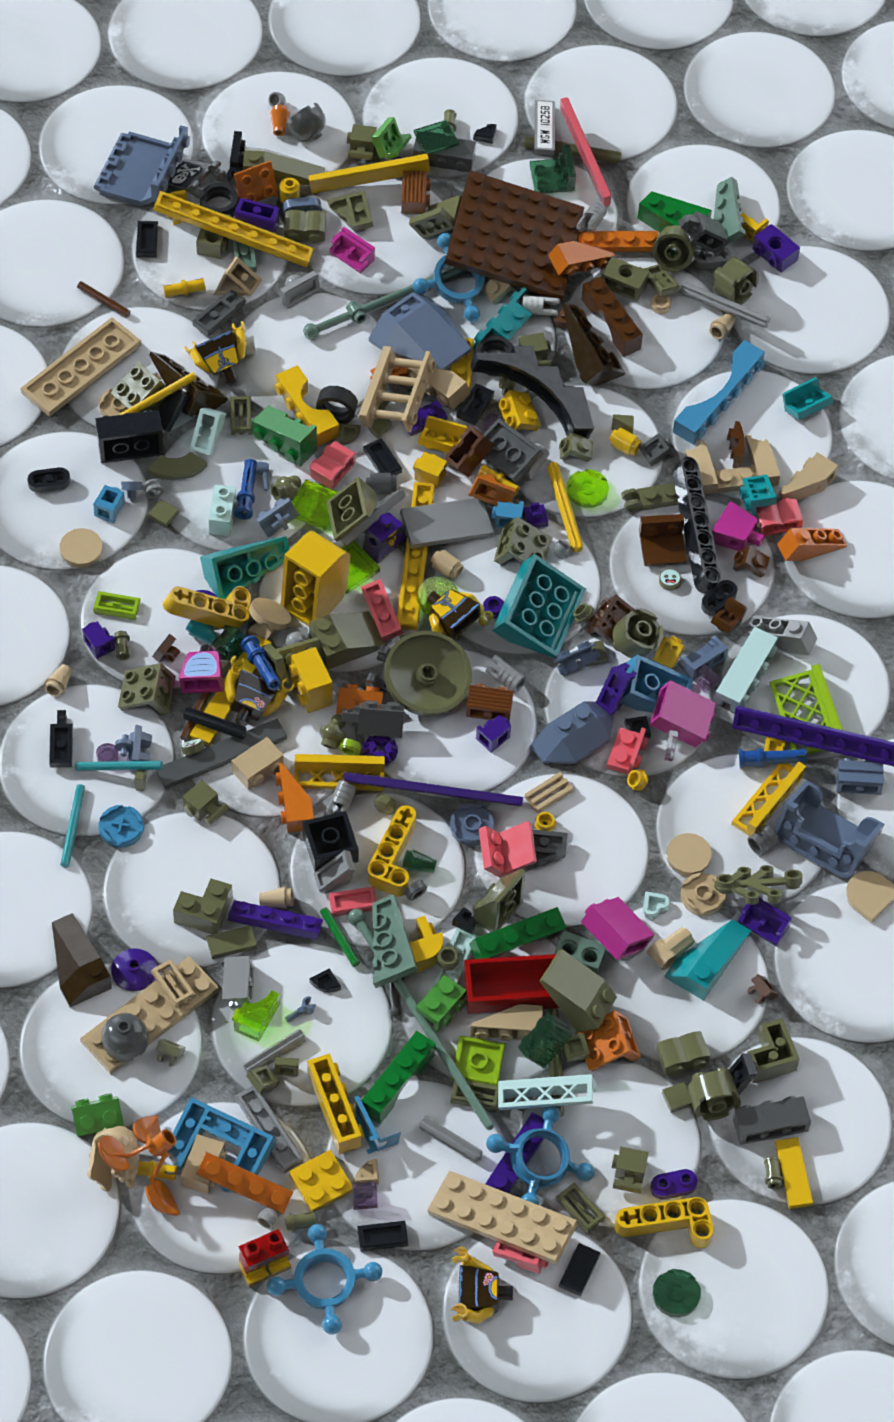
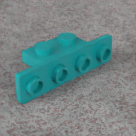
M523 287L520 291L516 290L509 299L510 303L508 305L504 303L498 311L499 315L496 318L491 317L486 324L487 328L484 331L480 330L474 337L476 342L473 349L476 350L478 343L491 334L504 337L510 341L532 315V313L519 304L527 288Z

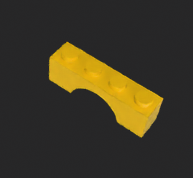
M296 365L276 374L274 388L279 396L282 395L287 409L289 411L292 410L295 414V419H301L303 421L302 424L308 427L311 424L317 426V447L339 437V423L329 409H314L303 401V397L308 393V379L300 367Z

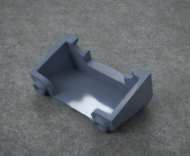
M806 780L785 803L774 831L778 835L781 844L839 877L848 878L858 868L885 824L872 817L864 818L859 826L821 806L820 804L823 799L822 791L819 787Z

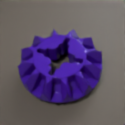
M369 735V738L363 743L362 752L363 756H385V766L393 762L397 757L398 746L395 739L390 737ZM376 745L380 747L385 746L384 752L381 750L376 751Z

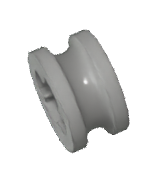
M150 479L142 486L148 499L158 498L164 492L159 479Z

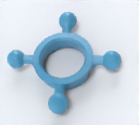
M448 233L439 235L437 239L438 246L444 249L445 254H447L451 235ZM446 255L437 262L434 269V279L425 280L418 278L413 282L412 287L415 293L422 295L428 289L434 288L445 300L452 303H463L466 308L464 317L467 321L475 322L480 318V310L473 306L471 299L481 291L485 276L472 273L475 279V287L469 292L455 293L449 290L441 279V271L449 266L444 264Z
M557 1106L544 1107L542 1110L543 1128L532 1129L523 1133L514 1144L505 1142L504 1138L499 1134L490 1135L486 1141L487 1149L492 1153H499L501 1151L511 1153V1165L515 1174L520 1180L529 1185L528 1192L522 1196V1199L537 1205L540 1203L537 1196L538 1188H548L557 1184L567 1171L576 1174L578 1179L584 1182L590 1181L595 1175V1169L590 1163L584 1162L578 1165L570 1161L567 1143L558 1133L552 1130L553 1124L559 1120L561 1115ZM544 1138L551 1141L557 1147L561 1162L555 1174L539 1176L527 1168L523 1161L522 1151L524 1144L528 1140Z
M314 1224L308 1230V1238L314 1243L315 1250L306 1254L299 1261L295 1269L294 1279L284 1280L279 1276H274L267 1282V1291L273 1296H279L287 1289H296L300 1297L308 1305L325 1310L326 1317L322 1323L323 1330L327 1334L334 1335L342 1328V1322L335 1315L334 1308L341 1305L350 1296L355 1280L366 1278L368 1281H377L381 1278L383 1270L381 1265L376 1262H370L361 1269H354L352 1263L344 1254L324 1247L327 1230L321 1224ZM320 1262H330L339 1266L347 1280L344 1289L335 1297L321 1299L311 1295L303 1284V1277L311 1266Z

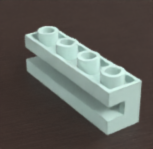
M753 628L716 691L714 702L722 707L724 702L731 705L730 711L734 713L737 706H747L751 690L755 692L760 682L758 678L761 674L765 675L769 667V659H774L779 650V647L776 646L778 637L759 628Z

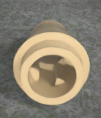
M726 313L713 321L709 329L710 334L715 339L726 338L737 320L736 316Z
M62 664L45 681V690L51 696L58 697L64 694L72 673V669L68 665Z
M285 886L260 892V906L282 909L293 907V889Z

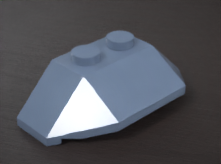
M584 701L550 722L530 745V749L543 764H550V762L575 764L610 742L614 717L596 704V701Z

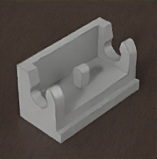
M250 956L225 957L222 1000L223 1002H229L228 1007H253L255 966Z

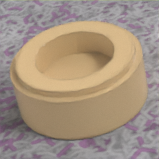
M655 294L651 298L650 307L657 314H665L671 308V299L669 296L660 297L659 294Z

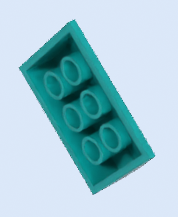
M534 554L521 563L492 631L510 643L556 658L575 617L573 613L580 605L586 588Z

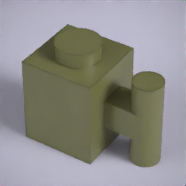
M353 124L352 132L347 134V144H350L348 158L372 160L375 151L372 136L377 131V127Z
M544 333L519 336L518 345L534 347L538 366H551L550 359L547 360L548 353L551 352L549 340L545 339Z
M203 780L183 796V810L190 817L194 816L198 821L208 814L204 819L208 826H211L229 810V806L225 802L217 807L218 793Z
M620 1146L619 1155L614 1154L611 1168L616 1169L615 1178L624 1179V1181L614 1179L613 1189L641 1194L642 1184L633 1183V1181L643 1183L648 1152Z

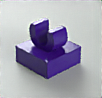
M539 502L531 503L529 507L523 508L525 522L536 528L548 526L544 504L540 505Z

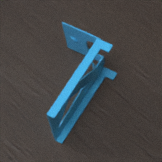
M359 1095L355 1096V1118L358 1124H361L364 1136L370 1146V1149L366 1150L367 1153L370 1154L398 1144L401 1132L380 1139ZM362 1115L364 1116V1118H365V1120H366V1122H367V1124H368V1127H367V1125H366V1123H365V1121H364ZM377 1139L378 1143L387 1141L384 1146L378 1147L375 1140Z

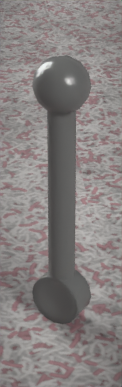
M390 982V1014L396 1016L399 1010L396 1007L394 984Z

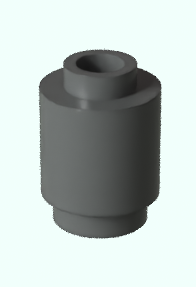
M370 473V477H366V484L376 494H391V492H396L397 490L396 475H391V473Z

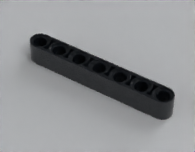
M685 456L674 468L672 475L679 511L684 516L683 531L694 585L699 592L707 594L720 581L721 573L699 465L694 458Z

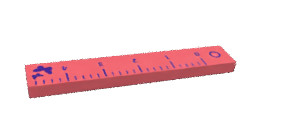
M569 98L560 99L561 113L601 203L605 207L610 206L611 193Z

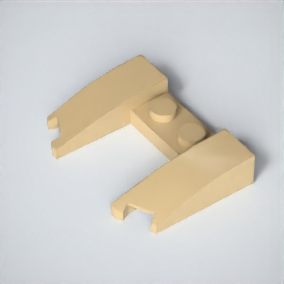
M745 435L752 466L718 471L714 470L704 440L699 441L698 446L694 449H686L685 455L694 458L699 465L704 495L738 491L740 487H743L742 478L766 474L772 486L779 485L780 473L768 440L761 441L753 439L752 435Z

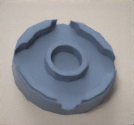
M468 803L461 805L451 816L450 830L453 837L458 842L467 846L481 845L479 828L488 826L494 830L495 819L493 814L480 804Z

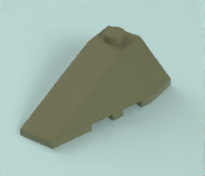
M246 148L244 151L243 170L271 160L276 183H280L285 178H294L300 185H310L309 175L325 172V167L269 149Z

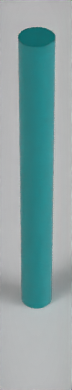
M162 761L75 763L76 771L163 769Z
M82 784L76 785L60 863L62 867H69L85 791V786Z

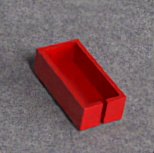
M556 954L464 960L467 1013L501 1012L519 1004L543 1006V1009L559 1008L540 983V979Z

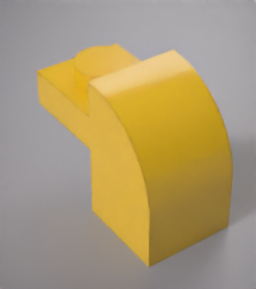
M426 916L416 918V930L420 939L410 942L418 967V971L415 973L436 965L437 953L443 947L442 932L436 934L433 924L428 923Z

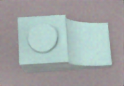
M200 408L190 450L212 455L217 438L222 432L226 413L210 408Z

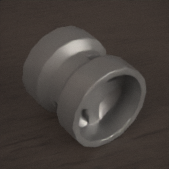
M765 825L760 828L758 834L753 833L750 835L747 841L753 852L761 856L767 852V848L776 846L779 843V838L772 827Z

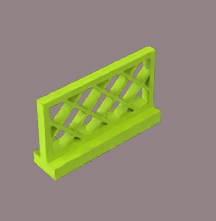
M820 663L812 665L811 670L769 682L780 716L810 722L813 715L816 714L823 718L822 726L843 730ZM809 678L810 685L807 689L797 685L802 679ZM786 685L790 689L785 696L777 692L776 687ZM794 689L804 693L800 701L790 698ZM807 696L817 700L813 708L803 704ZM786 702L796 705L792 714L783 710ZM800 708L810 712L806 720L796 716ZM789 742L791 749L797 750L796 743ZM809 746L805 748L807 755L824 751Z

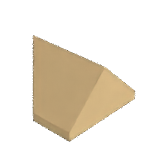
M235 257L224 272L214 295H225L230 290H234L237 292L236 295L252 296L262 279L240 258Z

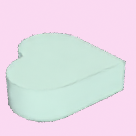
M645 891L642 914L645 918L653 920L660 913H665L669 910L670 899L666 895Z

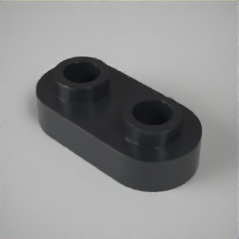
M62 467L35 470L27 478L29 489L37 493L62 490L67 488L71 482L69 471Z
M730 580L720 581L702 598V611L707 615L714 616L724 608L729 597L736 598L737 585Z

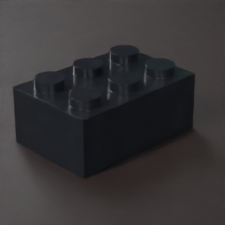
M159 410L95 418L101 463L164 455L163 432Z

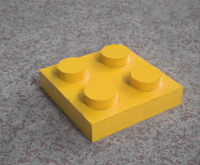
M331 1150L289 1171L291 1180L310 1212H316L354 1192L352 1184Z

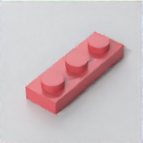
M381 579L361 586L383 642L403 634Z

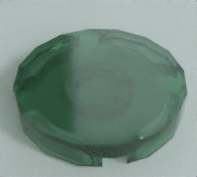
M671 1269L657 1277L653 1285L652 1298L655 1306L662 1313L670 1317H684L691 1314L697 1308L701 1298L700 1285H698V1282L695 1280L696 1278L691 1273L681 1269Z

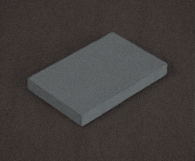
M500 418L484 433L495 445L483 460L500 473H503L515 484L544 454L541 448Z

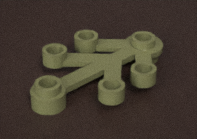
M763 865L760 867V870L751 876V869L749 867H740L733 875L721 874L717 876L714 888L722 894L733 892L745 897V902L750 905H755L759 902V893L767 895L769 902L779 903L782 900V892L767 886L786 885L789 889H798L802 884L803 874L799 870L792 869L787 870L784 873V877L772 878L773 867Z

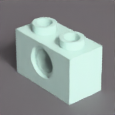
M214 485L208 519L209 534L231 536L234 509L236 507V487Z

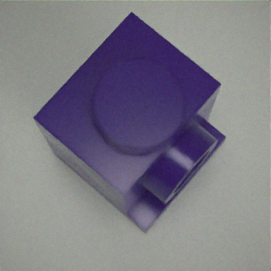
M98 621L91 622L82 628L83 640L96 659L115 650L114 637L110 636L108 630L105 627L102 628Z
M500 715L493 720H488L483 727L479 725L476 729V739L491 753L511 736L510 722Z

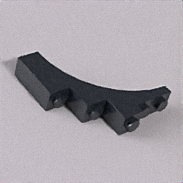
M514 346L510 353L480 352L475 354L470 365L472 372L489 373L519 383L536 394L549 406L563 426L566 436L573 432L589 439L594 426L583 387H563L558 366H538L533 346Z

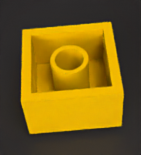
M316 647L291 655V665H289L291 676L289 677L291 687L295 683L294 689L298 692L297 698L300 706H304L307 713L331 706L333 682Z

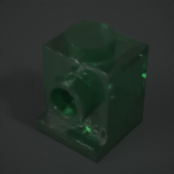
M224 625V631L214 642L213 646L219 652L221 660L231 661V658L236 656V661L243 652L240 644L246 636L240 628Z

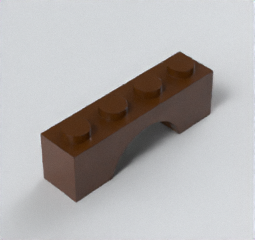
M600 276L584 283L582 301L591 313L598 312L604 318L610 329L613 344L621 355L625 357L641 350L642 332Z

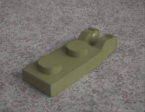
M674 483L639 488L637 490L632 488L621 492L622 499L628 500L624 504L626 511H643L678 505Z

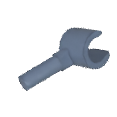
M258 461L257 474H263L264 491H268L269 464Z
M305 997L301 1007L284 1017L285 1020L289 1022L303 1013L306 1015L312 1014L316 1004L307 1006L311 1002L312 997Z

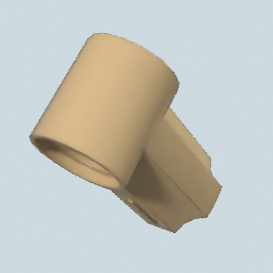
M681 927L666 939H659L654 942L647 950V954L662 970H665L675 962L678 955L692 946L695 940L687 928Z

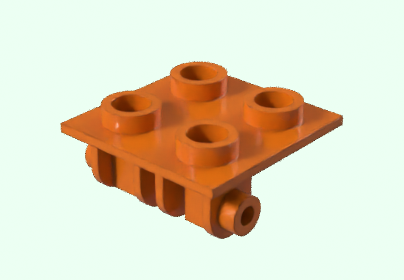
M271 160L234 174L238 201L240 198L257 202L274 195L278 197Z

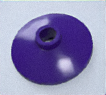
M137 948L125 950L117 955L112 963V978L122 989L128 991L143 990L154 982L155 978L151 974V970L157 967V962L145 950ZM137 964L138 967L131 968L130 965Z

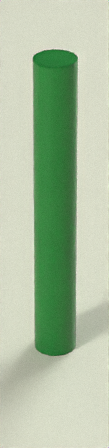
M327 907L321 909L320 914L352 967L358 966L360 961Z

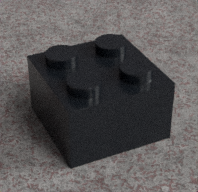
M346 811L302 821V835L314 872L344 850L350 851L354 863L359 862V848Z

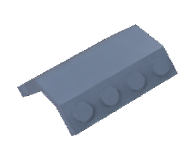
M180 125L179 137H174L171 143L130 131L128 134L121 133L94 185V189L99 191L102 196L140 207L156 201L160 191L166 192L168 181L175 174L176 164L181 162L183 150L188 148L190 144L188 127Z

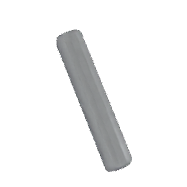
M297 1029L243 1064L244 1070L248 1074L253 1069L273 1062L275 1057H281L305 1042L306 1037L304 1033Z
M425 1116L420 1121L419 1128L471 1161L477 1163L482 1157L483 1151L429 1117Z

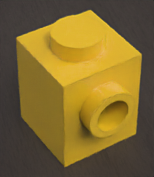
M424 452L421 458H417L414 462V479L423 483H433L435 488H438L447 473V461L435 454Z

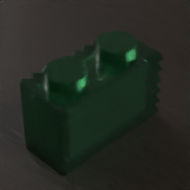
M547 1012L544 1017L537 1021L533 1030L522 1038L518 1048L527 1059L542 1068H546L549 1061H552V1058L558 1054L574 1033L564 1021Z

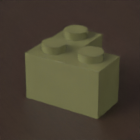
M210 878L203 897L181 891L173 909L174 923L209 934L219 933L233 898L232 884Z
M783 1018L761 1024L758 1038L762 1047L747 1051V1053H751L752 1059L757 1066V1075L752 1080V1083L797 1071L800 1060Z

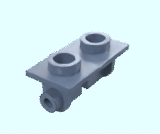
M588 640L578 644V649L570 652L567 649L558 653V658L554 659V662H560L561 665L557 666L560 674H567L578 669L579 666L576 662L578 659L581 660L583 666L597 661V658L601 656L598 649H592L595 646V642L590 644Z

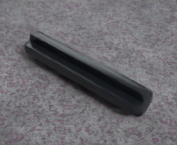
M187 707L183 714L185 720L239 739H244L247 732L245 726L191 707Z

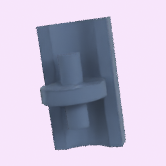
M281 498L275 502L271 510L260 512L256 520L265 535L269 537L281 528L287 530L289 528L287 524L298 517L299 514L289 498L285 500Z
M135 725L134 732L130 733L129 736L124 734L122 739L115 741V749L121 752L120 755L122 757L127 756V761H150L151 754L140 751V747L149 749L152 735L142 732V726Z

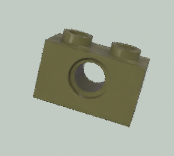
M611 257L601 277L612 292L638 301L648 284L649 271L629 264L624 260Z

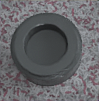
M418 880L408 886L404 894L408 900H415L426 892L427 886L423 880Z

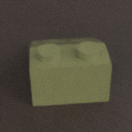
M360 477L356 478L327 501L333 537L336 542L368 519L378 505L376 492Z
M369 611L329 614L309 622L310 638L317 637L320 640L323 655L322 661L327 670L376 652L381 645L387 646L386 642H383Z
M525 870L515 871L502 877L496 884H491L486 892L487 895L483 899L477 900L473 906V919L476 923L489 932L502 928L522 904Z
M563 949L558 951L540 979V983L577 1033L598 1029L617 999L616 994L602 977Z

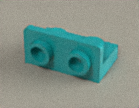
M767 474L742 478L743 487H740L739 491L741 500H744L745 511H749L751 515L756 517V507H768L769 505L777 504L776 495Z

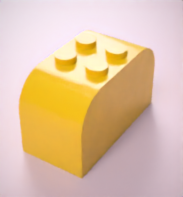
M315 531L307 532L284 555L280 605L287 609L291 616L309 626L310 621L329 615L345 595L348 584L350 554Z

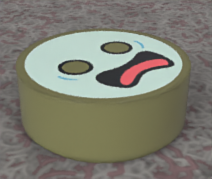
M669 568L660 573L659 584L663 589L675 590L680 586L681 575L677 570Z
M194 739L181 745V749L184 755H192L202 751L204 744L202 739Z

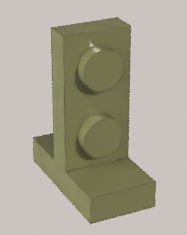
M317 637L275 649L271 644L262 646L267 652L266 659L280 680L288 678L286 671L289 670L291 655L316 647L323 660L320 640Z

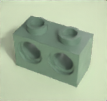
M563 931L554 954H557L562 949L573 953L572 957L598 975L606 956V948L601 943ZM586 959H593L595 962L590 963Z

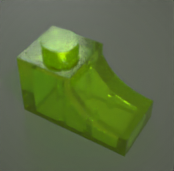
M271 990L264 999L258 1002H244L241 1008H237L232 1016L234 1031L259 1042L280 1005V994Z

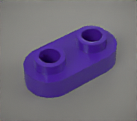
M689 1169L658 1174L651 1181L650 1191L655 1198L660 1200L689 1195L696 1190L698 1178ZM682 1178H688L690 1182L685 1183L682 1181ZM664 1182L667 1186L661 1187L659 1183Z

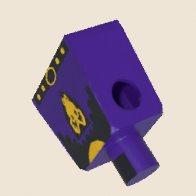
M389 512L380 515L379 519L366 530L362 552L379 564L406 541L404 525Z

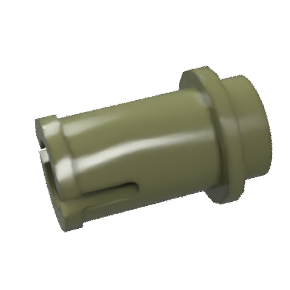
M452 109L445 110L444 120L441 124V130L446 135H451L456 131L455 119L457 113Z
M117 631L113 636L116 658L127 660L130 658L128 644L130 636L126 631Z
M768 1157L764 1159L766 1169L765 1184L770 1189H778L784 1181L780 1175L779 1158Z
M311 1211L297 1215L290 1213L289 1216H285L287 1231L292 1230V1232H295L296 1229L308 1228L316 1224L315 1212Z

